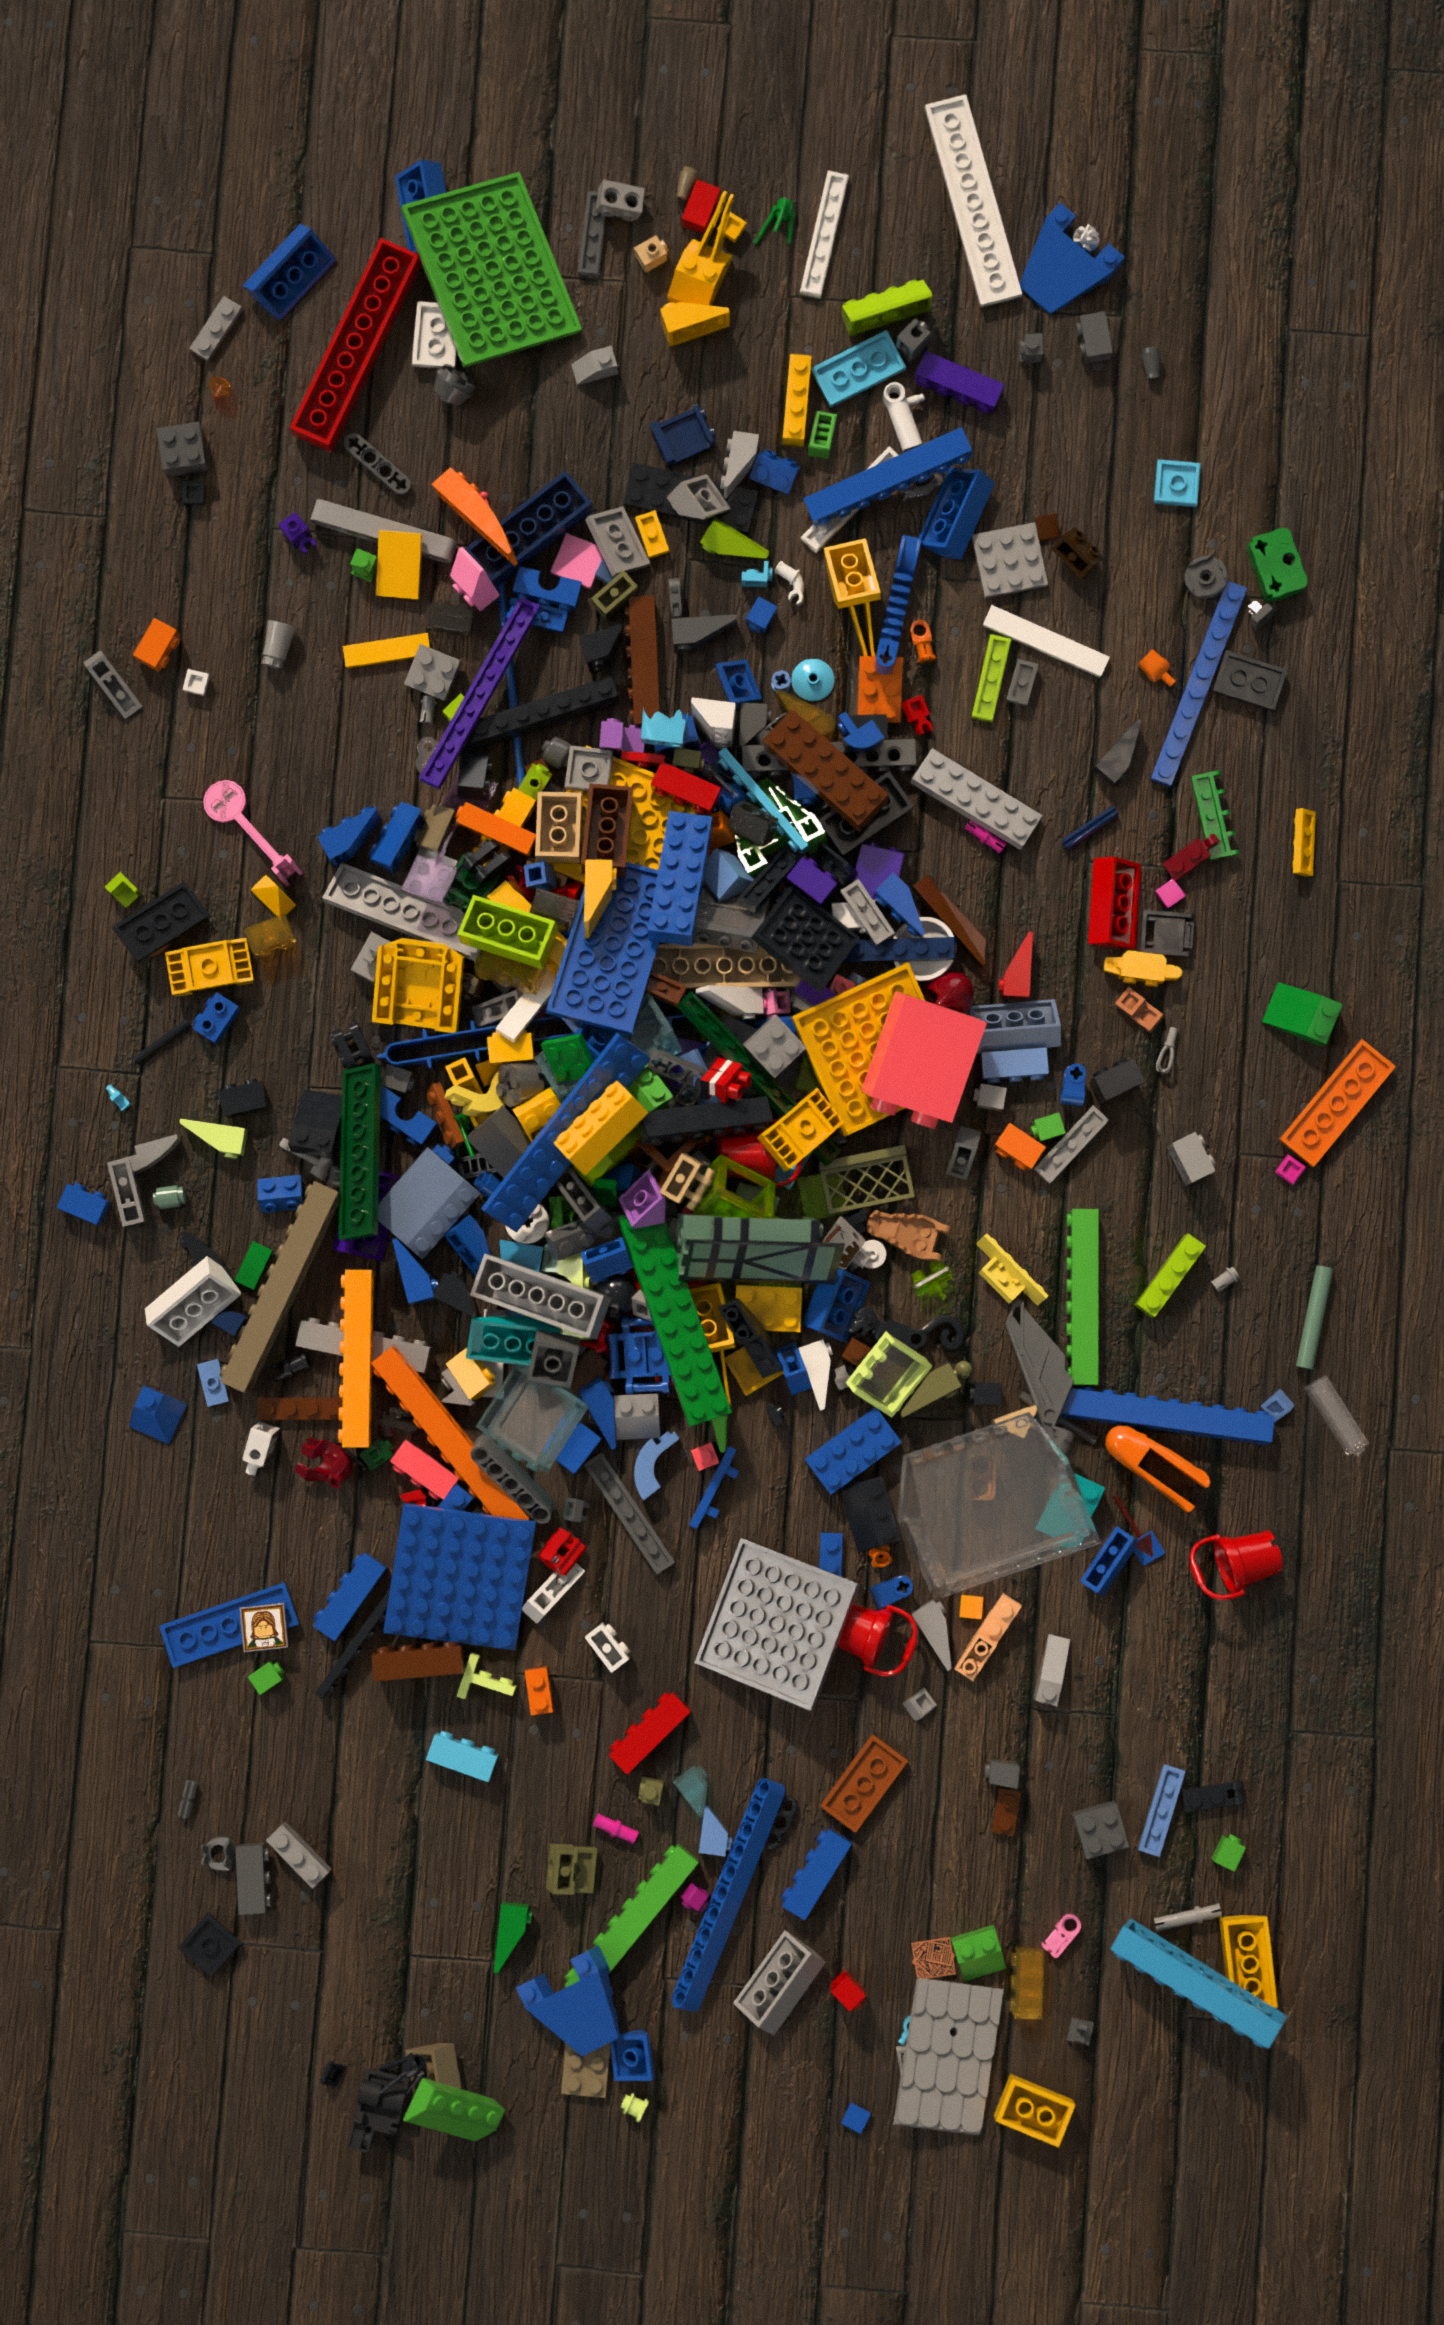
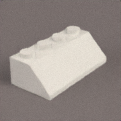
M692 698V717L699 731L715 745L716 749L732 748L736 703Z
M206 1256L145 1308L147 1326L179 1347L237 1299L241 1292L224 1268Z

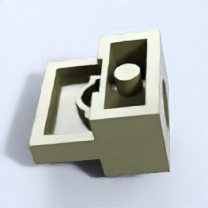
M550 1844L546 1889L552 1894L574 1895V1893H593L597 1848L573 1846L572 1844Z

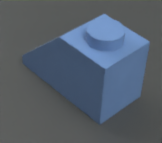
M705 1806L699 1853L725 1856L726 1851L731 1850L732 1838L728 1837L727 1829L709 1806Z

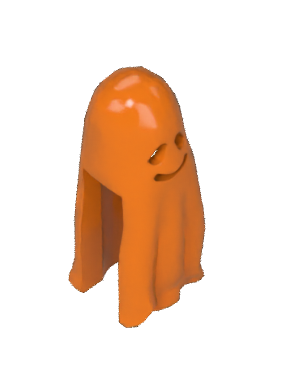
M1118 1425L1112 1428L1106 1435L1105 1446L1111 1456L1187 1513L1192 1512L1195 1507L1193 1504L1138 1467V1464L1150 1449L1203 1488H1208L1211 1484L1205 1471L1197 1468L1169 1448L1148 1438V1435L1140 1433L1129 1426Z

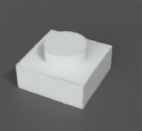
M188 669L183 691L205 696L210 675Z

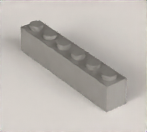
M308 1317L307 1321L301 1320L295 1346L344 1356V1354H340V1341H344V1332L340 1331L339 1323L329 1322L327 1326L320 1324L319 1319ZM373 1331V1360L395 1344L417 1372H427L432 1349L427 1347V1342L414 1340V1344L405 1342V1337L393 1335V1338L389 1339L384 1338L385 1333Z

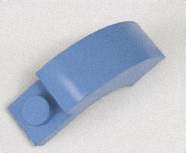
M668 1431L658 1438L660 1441L658 1445L651 1438L643 1446L637 1457L634 1477L637 1490L643 1500L661 1487L654 1473L655 1462L663 1451L680 1439L675 1432L670 1434Z

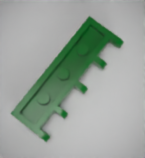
M1220 770L1190 777L1204 840L1213 833L1220 840L1217 845L1208 850L1211 854L1209 861L1240 854L1239 850L1231 851L1228 837L1235 836V832H1226L1223 816L1230 815V810H1221L1218 796L1226 793L1225 789H1216L1214 777L1221 775Z

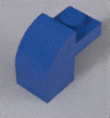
M846 711L838 716L839 724L837 726L843 735H848L843 739V745L847 749L856 753H866L884 742V736L873 720L857 729Z

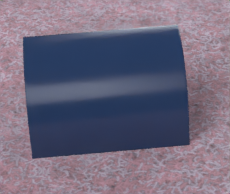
M224 1312L218 1315L212 1323L228 1333L240 1337L238 1336L243 1324L247 1325L250 1317L237 1312Z

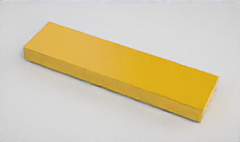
M428 633L343 646L346 668L412 659L415 657L420 644L430 648Z

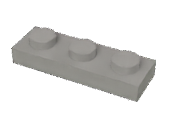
M223 296L189 348L190 351L209 362L242 312V306Z
M859 879L840 891L876 946L895 934Z

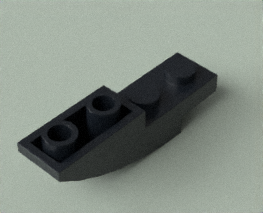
M183 1230L180 1232L182 1236L179 1239L184 1250H189L191 1255L189 1261L192 1267H195L207 1256L222 1266L232 1281L235 1280L223 1260L211 1247L187 1231ZM235 1300L231 1304H229L227 1308L236 1305Z
M738 1298L719 1306L718 1309L738 1344L744 1345L761 1377L765 1378L781 1371L783 1365L773 1350L774 1343L751 1310Z

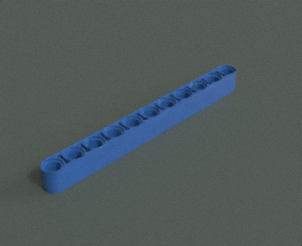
M762 1778L756 1784L674 1989L672 2005L675 2008L696 2012L701 2006L783 1800L785 1788L781 1783Z

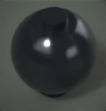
M627 1273L609 1276L603 1282L596 1283L594 1292L611 1297L604 1319L619 1321L620 1315L632 1310V1297L637 1293V1287L634 1281L626 1276Z

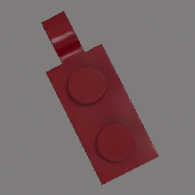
M1214 833L1203 842L1197 838L1165 861L1163 865L1177 882L1211 857L1208 850L1217 845L1220 840Z

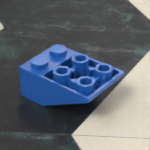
M368 806L359 811L360 814L352 818L349 816L341 820L340 825L334 828L332 826L327 827L320 832L321 835L317 836L334 867L356 855L381 819V815L376 807L371 808V806Z

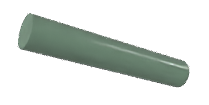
M1316 1265L1296 1367L1310 1370L1314 1368L1333 1274L1332 1268Z

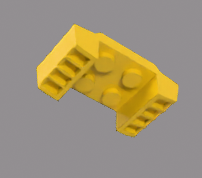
M247 938L224 940L165 952L172 995L177 997L192 995L193 991L231 984L242 986L251 984L254 981Z
M816 1088L757 1138L784 1172H786L822 1143L845 1121L838 1115L819 1089Z

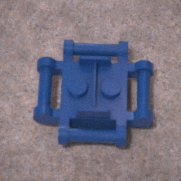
M622 1316L623 1333L606 1334L610 1350L611 1371L609 1372V1378H626L625 1390L627 1395H634L635 1392L655 1391L671 1393V1374L656 1331L631 1332V1326L653 1325V1322L641 1317L630 1318V1316ZM619 1340H624L625 1371H619ZM662 1376L663 1379L659 1383H634V1377Z

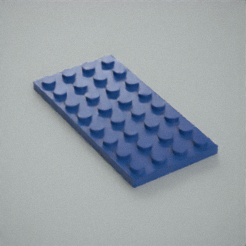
M627 862L626 877H616V890H612V899L589 938L584 937V886L546 1014L632 1036L660 943L649 941L648 925L658 870Z

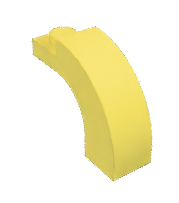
M499 1071L493 1074L489 1090L486 1094H478L458 1085H454L446 1090L445 1099L450 1100L452 1104L464 1106L463 1115L471 1117L489 1115L502 1105H506L502 1097H499L496 1093V1086L499 1084Z

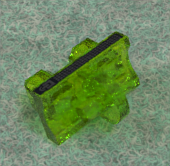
M932 1262L929 1267L933 1274L925 1277L922 1270H918L911 1275L918 1297L928 1293L929 1297L938 1294L940 1298H943L942 1290L949 1287L947 1281L953 1278L948 1265L944 1266L942 1262Z

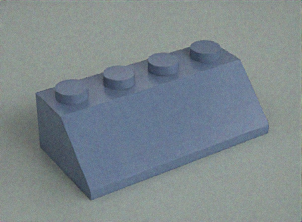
M1055 999L971 1006L969 1016L987 1023L977 1053L1061 1046V1024Z

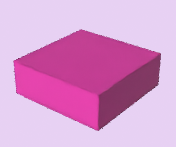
M1171 879L1155 890V893L1166 909L1185 897V894L1174 879Z
M1288 1154L1275 1173L1291 1185H1294L1306 1167Z

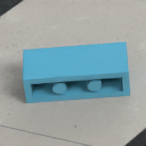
M441 1731V1733L434 1735L426 1757L427 1761L486 1782L490 1781L499 1756L495 1753V1749L484 1745L482 1748L474 1746L475 1742L465 1738L459 1741L453 1738V1734L446 1731Z

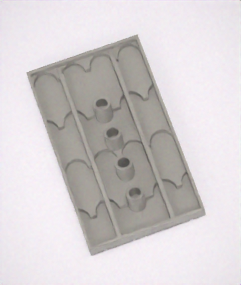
M924 1978L916 1980L893 2125L971 2135L980 2134L983 2125L985 2102L988 2095L997 2027L1000 2020L1003 1989Z

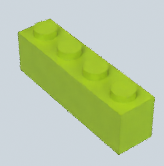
M1189 1233L1185 1234L1134 1306L1149 1317H1156L1206 1246Z

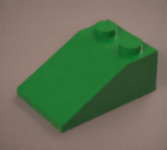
M1278 982L1262 1023L1323 1047L1328 1042L1343 1004L1322 995Z

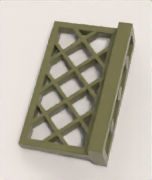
M905 1145L837 1158L827 1166L822 1162L818 1163L829 1214L915 1197ZM902 1160L904 1170L900 1176L889 1170L893 1162ZM889 1163L887 1168L882 1164ZM878 1165L885 1170L879 1180L868 1174L872 1166ZM868 1167L866 1171H863L862 1169H860V1168ZM856 1169L863 1174L857 1185L846 1178L850 1170ZM847 1171L844 1176L840 1174V1172ZM886 1172L898 1178L891 1189L880 1182ZM904 1173L906 1176V1180L902 1178ZM836 1174L842 1179L837 1187L833 1188L827 1184L826 1175ZM865 1176L876 1182L870 1193L859 1187ZM844 1180L855 1187L849 1197L838 1191ZM899 1180L908 1185L909 1194L899 1195L893 1191ZM878 1184L889 1191L885 1199L879 1200L872 1195ZM829 1189L833 1191L831 1196L829 1194ZM856 1189L868 1195L863 1203L857 1204L850 1199ZM835 1193L846 1199L842 1207L832 1209L831 1199ZM891 1193H893L894 1195H896V1196H894V1197H889V1195H890ZM869 1197H871L872 1199L875 1200V1201L867 1202L868 1199H869ZM848 1201L853 1204L850 1206H846Z

